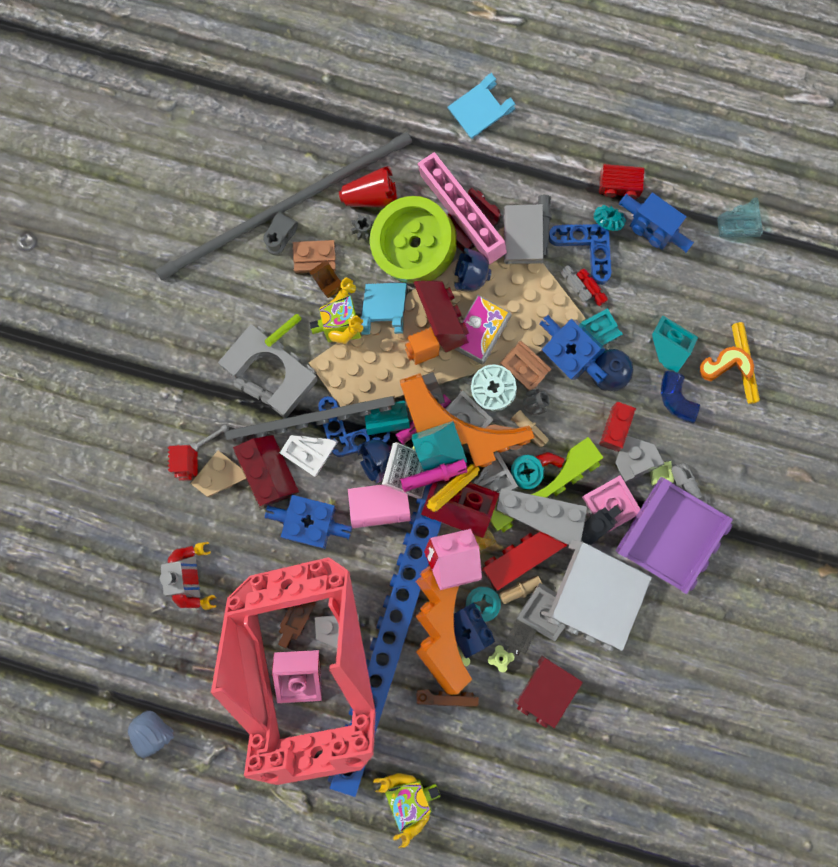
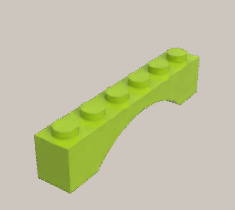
M587 437L568 451L566 461L554 481L547 487L530 495L547 498L554 494L556 497L566 490L564 486L571 481L572 484H575L583 478V472L589 470L591 473L601 466L599 461L603 459V456L590 438ZM497 500L489 524L496 533L499 530L504 533L513 527L511 522L515 519L496 511Z

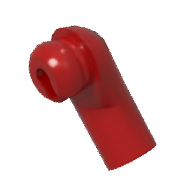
M550 452L536 456L543 467L552 464L561 468L565 458Z

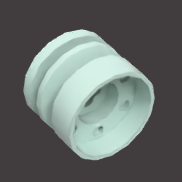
M495 364L484 366L478 370L471 383L472 396L477 404L485 410L492 412L502 411L509 407L514 401L517 392L515 378L512 373L505 367ZM494 382L495 385H500V387L497 388L498 392L493 393L492 390L488 391V388L491 387L490 383Z

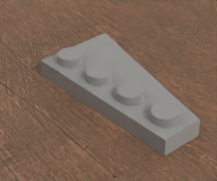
M501 488L496 511L547 534L555 540L570 545L571 540L581 542L587 507Z

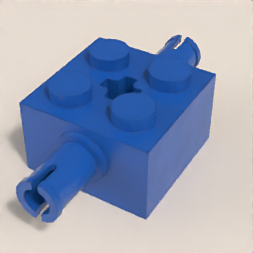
M653 192L642 204L627 193L619 202L620 206L633 214L634 218L630 224L633 232L648 239L653 247L663 250L668 243L672 242L687 253L693 245L694 241H691L679 232V228L686 219V216Z
M550 315L543 318L545 321L542 320L539 325L552 337L541 350L571 380H577L586 371L597 384L603 382V378L606 379L608 374L595 361L606 349L575 319H570L561 328ZM572 346H576V348H575L576 354H575V353H571V351H572L571 347H572Z
M292 495L287 510L268 505L266 508L268 512L275 514L265 512V519L283 522L281 538L284 540L325 550L330 535L346 538L347 540L350 538V533L342 531L351 532L352 526L336 523L333 520L336 511L334 505ZM311 517L314 524L306 528L304 520H308Z

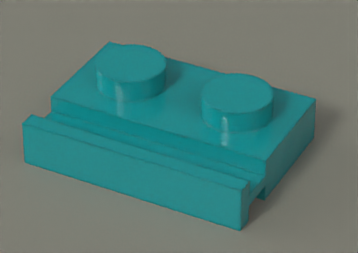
M608 308L580 323L602 346L623 335Z
M399 401L395 405H391L392 410L380 412L379 408L372 409L371 414L364 415L367 435L410 428L405 401Z

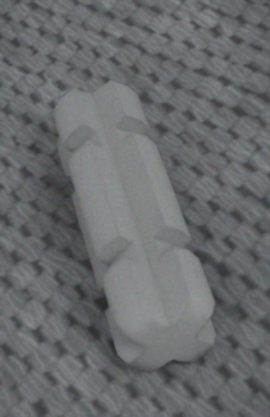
M564 267L560 273L564 279H567L568 284L575 293L579 294L581 301L585 303L590 300L592 294L588 289H585V285L578 276L573 274L574 272L571 267Z
M238 376L234 382L236 388L243 389L245 393L258 400L261 399L266 404H268L267 401L273 395L267 390L264 391L263 388L250 381L247 382L241 376Z

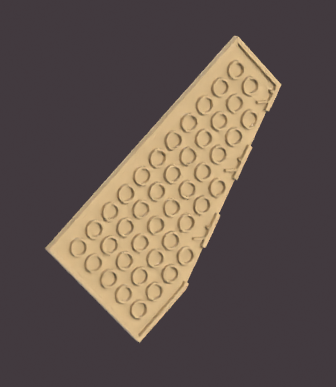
M503 227V228H501V229H500L499 231H497V232L500 234V236H501V237L503 238V240H504V227ZM503 255L489 265L491 277L483 287L474 292H465L455 289L454 282H458V276H454L457 259L450 264L443 274L432 281H443L446 288H451L455 297L452 300L453 305L457 304L462 314L459 317L460 322L462 323L478 295L512 314L507 327L504 328L491 351V355L488 356L483 365L456 350L445 353L441 345L439 356L417 365L414 364L413 360L409 361L405 351V343H408L409 335L412 336L413 333L417 334V332L425 331V329L431 327L416 288L406 295L403 334L394 333L395 327L392 326V321L370 322V335H361L360 339L349 340L346 344L336 343L310 361L309 365L317 372L316 375L336 400L339 407L394 395L395 398L405 397L400 385L401 379L419 373L423 376L434 372L438 384L441 385L460 378L475 375L484 366L500 365L499 363L519 341L525 343L538 355L552 337L539 325L542 320L545 321L543 318L547 315H550L561 328L570 319H575L581 323L586 318L543 263L505 264Z

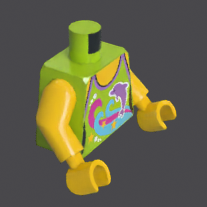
M348 277L342 280V289L336 297L327 305L320 307L321 319L310 322L312 334L324 332L328 342L346 344L349 340L360 339V332L364 329L363 325H361L364 321L356 316L351 295L349 296L348 294L356 291L353 280Z
M396 773L385 778H376L373 783L380 782L381 788L375 790V792L386 794L399 832L403 831V833L395 835L393 840L401 838L402 845L398 848H405L409 845L410 840L421 832L430 819L432 811L429 801L441 797L437 785L434 784L423 788L420 779L402 773Z

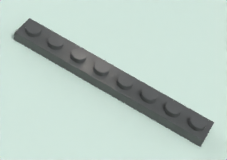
M394 395L224 432L226 440L233 439V442L246 440L247 435L254 434V438L267 436L266 432L274 430L275 434L288 431L287 427L290 426L301 429L308 427V423L316 421L317 425L329 423V418L337 417L339 421L349 419L350 414L358 413V416L371 414L372 409L379 408L380 412L392 410L391 405L396 404V399Z

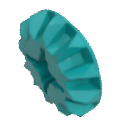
M603 205L602 207H597L593 215L597 224L611 231L623 229L626 223L624 214L612 206L607 207Z
M522 455L513 462L511 475L519 487L532 489L540 485L544 478V467L540 460L533 455ZM526 466H528L529 469H535V471L530 474V477L528 476V474H521V472H524V470L527 469Z
M478 587L467 596L466 606L481 601L483 595H485L486 602L492 605V607H485L482 614L483 620L487 622L498 615L501 607L500 598L493 589Z

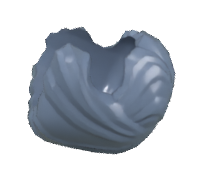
M146 711L136 716L128 726L130 743L135 753L141 758L155 754L174 738L172 734L173 729L166 725L153 711Z

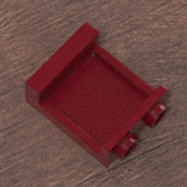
M471 188L468 191V195L492 226L495 227L501 219L500 210L494 204L490 205L480 191H475ZM449 213L448 216L452 220L457 233L456 247L465 254V248L473 249L475 245Z
M541 656L537 662L539 664L519 698L516 697L514 702L518 705L516 709L528 716L531 713L536 716L537 719L535 721L545 728L548 725L555 728L583 682L544 656Z

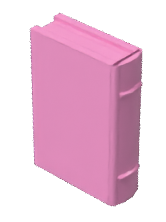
M384 485L348 489L352 529L411 521L407 494Z

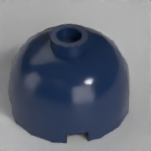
M465 248L464 251L466 253L460 254L456 264L454 276H458V282H454L455 289L460 291L474 292L483 287L486 281L490 280L491 269H489V263L482 253Z
M607 349L596 359L595 363L608 374L606 379L603 378L604 381L600 384H597L592 378L594 384L601 390L619 391L625 388L632 379L634 371L633 362L623 351Z
M372 439L359 444L357 453L358 456L362 454L363 461L360 464L367 477L371 481L376 480L375 484L383 481L392 446L390 447L382 440Z

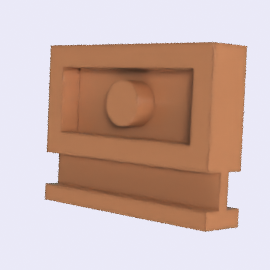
M335 241L293 242L294 273H309V271L325 260L329 262L334 272H336Z
M519 341L499 363L508 369L514 378L528 391L535 389L544 379L545 375L552 370L522 341Z

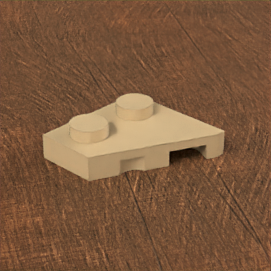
M218 450L190 484L207 497H211L219 491L226 490L234 484L246 480L242 469Z

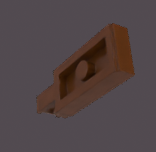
M317 601L288 608L280 624L279 633L283 635L278 643L279 646L287 649L292 639L297 641Z
M428 689L418 690L417 705L477 707L479 705V697H474V693L461 692L460 696H452V694H446L445 691H438V695H433Z

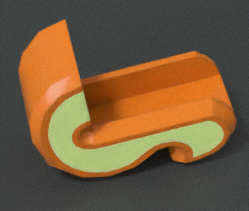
M733 346L721 351L716 362H713L711 357L706 358L700 365V373L703 379L713 381L736 365L749 382L753 377L754 363L747 352L742 348Z

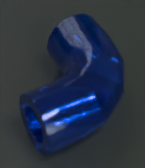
M665 371L660 392L664 406L673 416L694 424L699 413L700 404L689 401L683 396L682 386L685 376L677 372Z

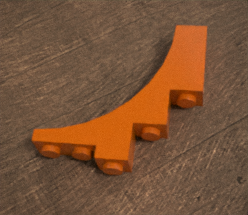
M421 373L400 380V385L417 433L454 421L461 445L463 447V444H468L475 467L491 465L492 461L496 460L493 453L495 451L499 453L509 450L510 446L516 444L519 446L525 445L531 439H534L533 431L529 425L515 429L494 430L462 421L449 413L436 401L428 390Z
M429 566L420 573L421 577L416 583L430 601L420 608L421 612L416 618L430 637L422 641L420 644L421 648L416 653L446 694H458L472 680L460 657L454 634V606L459 586L440 590L433 571Z

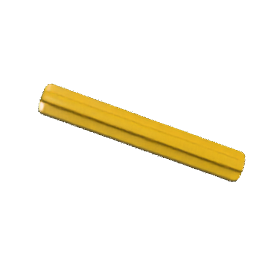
M734 323L732 331L735 346L742 348L751 357L744 323ZM741 373L747 403L754 404L759 402L760 397L755 373H753V377L749 382Z
M470 464L466 468L468 473L457 475L428 500L427 508L433 512L439 510L478 475L479 467Z

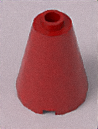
M389 166L382 167L343 185L342 190L339 191L341 203H345L346 206L385 208L388 204L397 200L396 184L389 177L393 176L391 168Z

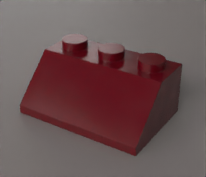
M443 281L413 282L433 333L445 353L469 343L466 335L470 333L465 322H460L459 317L462 314L458 305H453L452 300L455 297L451 288H446Z
M274 435L253 438L233 447L235 456L260 510L300 493L283 455L280 454L281 450Z
M456 476L449 478L448 481L434 482L421 515L463 531L471 529L473 535L484 538L500 493L469 482L439 510L433 512L427 508L428 500Z

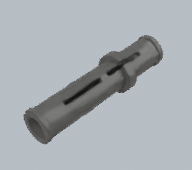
M539 195L538 204H543V258H547L549 224L552 219V214L550 213L551 196Z

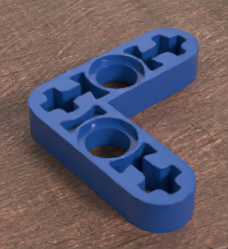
M599 224L556 225L551 228L549 242L554 246H589L591 277L599 285L608 282L611 277L609 230L601 227ZM567 231H570L569 240H567V236H561L560 240H557V237L554 236L556 232H559L560 235H566ZM581 231L584 234V238L582 240L575 239L573 232ZM597 231H600V234H604L601 239L594 235ZM596 250H603L606 257L598 259L594 253ZM602 264V273L606 274L603 279L600 278V275H596Z
M329 396L322 398L318 404L319 411L326 410L322 409V407H325L326 402H329L330 405L334 404L331 409L338 407L336 400ZM337 417L329 418V423L323 424L327 439L341 434L344 435L339 437L341 444H346L343 447V451L339 452L338 449L332 451L337 457L357 453L358 446L354 443L356 436L362 435L366 438V441L370 440L367 435V429L346 434L343 421H338ZM330 422H338L340 429L337 432H330L328 430ZM390 431L386 432L387 434L384 435L382 441L386 443L389 441Z

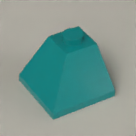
M663 315L652 333L659 362L666 369L678 373L690 356L698 337Z
M454 421L412 435V441L424 472L438 468L441 464L447 465L464 459L465 463L467 462Z

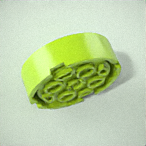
M406 196L391 202L378 214L370 233V248L378 266L394 279L407 284H414L413 282L432 281L443 274L452 263L457 249V233L450 217L435 202L420 196ZM412 238H420L421 243L418 247L413 248L411 246Z

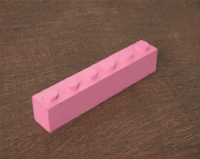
M432 153L417 163L423 180L478 251L486 257L489 265L505 255L507 251L503 238L436 153Z

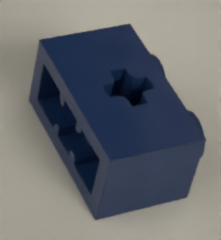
M474 603L454 613L455 639L465 658L496 642L492 631L487 627L480 610Z

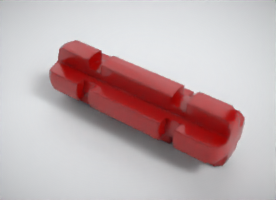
M586 269L580 270L576 275L585 285V289H588L592 294V298H595L594 301L597 305L601 306L606 303L608 297L604 292L601 293L602 289L592 277H589L588 271Z

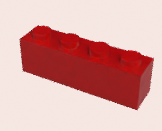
M530 532L520 539L522 543L517 547H514L512 544L502 551L504 555L496 559L493 556L485 561L486 567L482 571L494 590L498 591L566 547L567 544L555 540L553 537L542 532H538L534 536Z

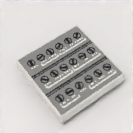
M393 443L382 485L404 493L400 479L424 472L416 450L399 443ZM425 486L412 489L404 494L417 499L422 498Z

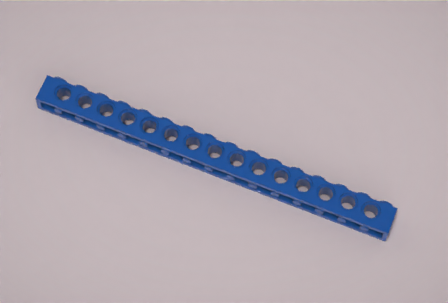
M432 484L425 486L422 498L416 501L417 504H420L418 512L413 511L409 524H412L413 527L411 533L406 532L403 545H406L404 554H399L396 564L400 566L398 575L393 574L390 587H393L391 596L386 595L383 604L386 612L384 617H379L376 629L380 631L377 638L373 637L369 650L373 651L371 659H366L369 679L373 674H378L382 678L380 686L374 687L370 684L372 696L375 700V733L421 590L416 581L421 577L420 573L429 564L424 550L429 539L438 536L442 523L421 515ZM419 527L428 529L429 535L426 538H419L416 531ZM417 547L421 549L422 556L419 559H413L409 553L412 548ZM405 569H414L416 576L413 580H406L403 577ZM406 589L409 592V598L403 602L399 601L396 597L398 590ZM393 610H399L403 615L402 620L398 623L390 620V613ZM387 631H392L396 636V640L392 644H387L383 640V635ZM383 652L388 655L389 662L386 665H379L377 663L376 657L379 653ZM352 707L350 708V711H349V715H350V716L353 715V709H352ZM351 719L350 725L345 724V727H346V726H352V719ZM365 766L351 774L342 773L329 776L327 780L331 782L329 789L356 797Z

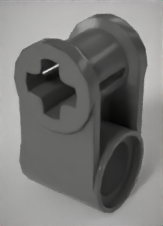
M280 212L276 214L263 237L266 249L270 254L278 255L284 250L290 238L295 234L298 222Z

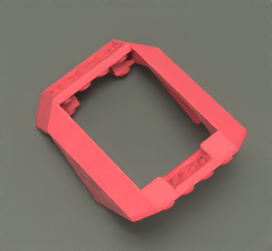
M329 557L251 575L227 598L211 694L250 734L244 771L245 778L274 785L359 771L373 756L376 713L350 573ZM329 598V608L339 624L336 664L330 665V672L353 709L352 726L280 739L258 614ZM323 750L322 754L314 759L315 754Z

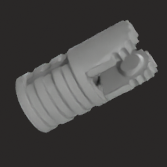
M687 463L673 466L671 472L676 485L696 498L703 497Z

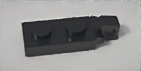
M619 504L609 511L604 507L584 522L581 542L591 546L615 527V524L618 523L615 517L623 512Z

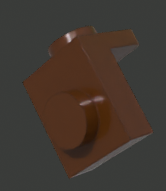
M327 260L309 271L327 298L336 295L342 289L340 279Z

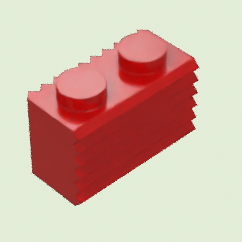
M603 164L600 172L599 194L612 198L625 196L627 193L633 199L639 198L643 192L645 168Z
M616 402L611 407L612 410L608 415L609 418L607 419L599 444L602 447L619 452L624 446L636 408Z
M190 445L169 446L168 466L170 468L168 471L174 474V478H179V481H192V477L198 475V452Z

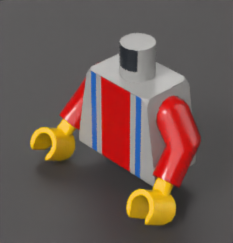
M208 542L197 543L194 548L189 546L176 549L169 556L168 562L161 564L160 582L163 584V593L166 597L172 598L174 603L180 608H199L201 606L204 610H209L217 606H212L209 603V600L216 598L215 595H209L200 599L197 562L194 555L210 554L211 551H203V546L209 544Z

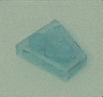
M753 198L743 206L739 205L732 211L720 214L717 219L719 237L761 236L763 229L758 198Z

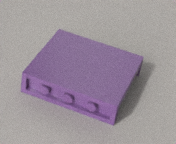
M660 476L615 551L687 594L688 591H692L698 581L696 578L699 573H703L708 567V559L711 554H715L721 544L719 541L722 536L727 535L731 530L733 519Z

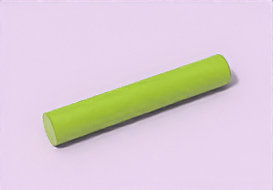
M295 314L265 339V344L269 347L272 346L301 321V316Z

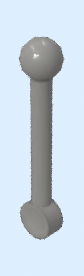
M223 425L217 432L198 443L190 444V446L198 451L201 445L224 431H228L230 428L228 425Z

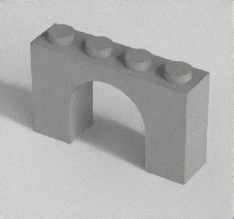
M251 324L220 359L218 364L237 379L259 358L272 357L281 361L286 370L285 379L267 403L282 417L287 418L318 381L315 375L317 372L309 365L304 367L299 363L300 358L293 352L289 354L283 350L284 346L279 341H276L270 347L267 346L265 339L268 338V333L260 326L255 328Z

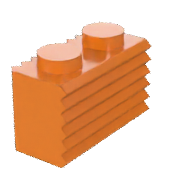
M431 327L425 329V331L421 330L417 334L413 333L412 336L409 335L408 343H405V351L409 361L413 360L414 364L417 365L439 356L440 345Z

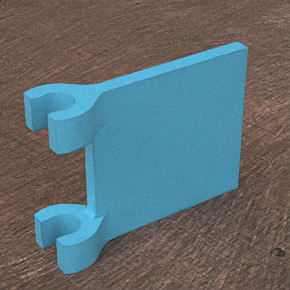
M492 73L487 75L480 84L448 106L449 111L471 139L504 115H508L515 110V103L511 98L500 105L489 91L497 85L495 82L496 78Z
M407 283L366 284L361 319L364 321L361 325H363L364 329L361 335H370V322L392 321V326L395 327L394 333L403 334Z

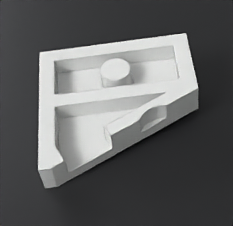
M291 435L280 454L315 477L322 469L338 441Z

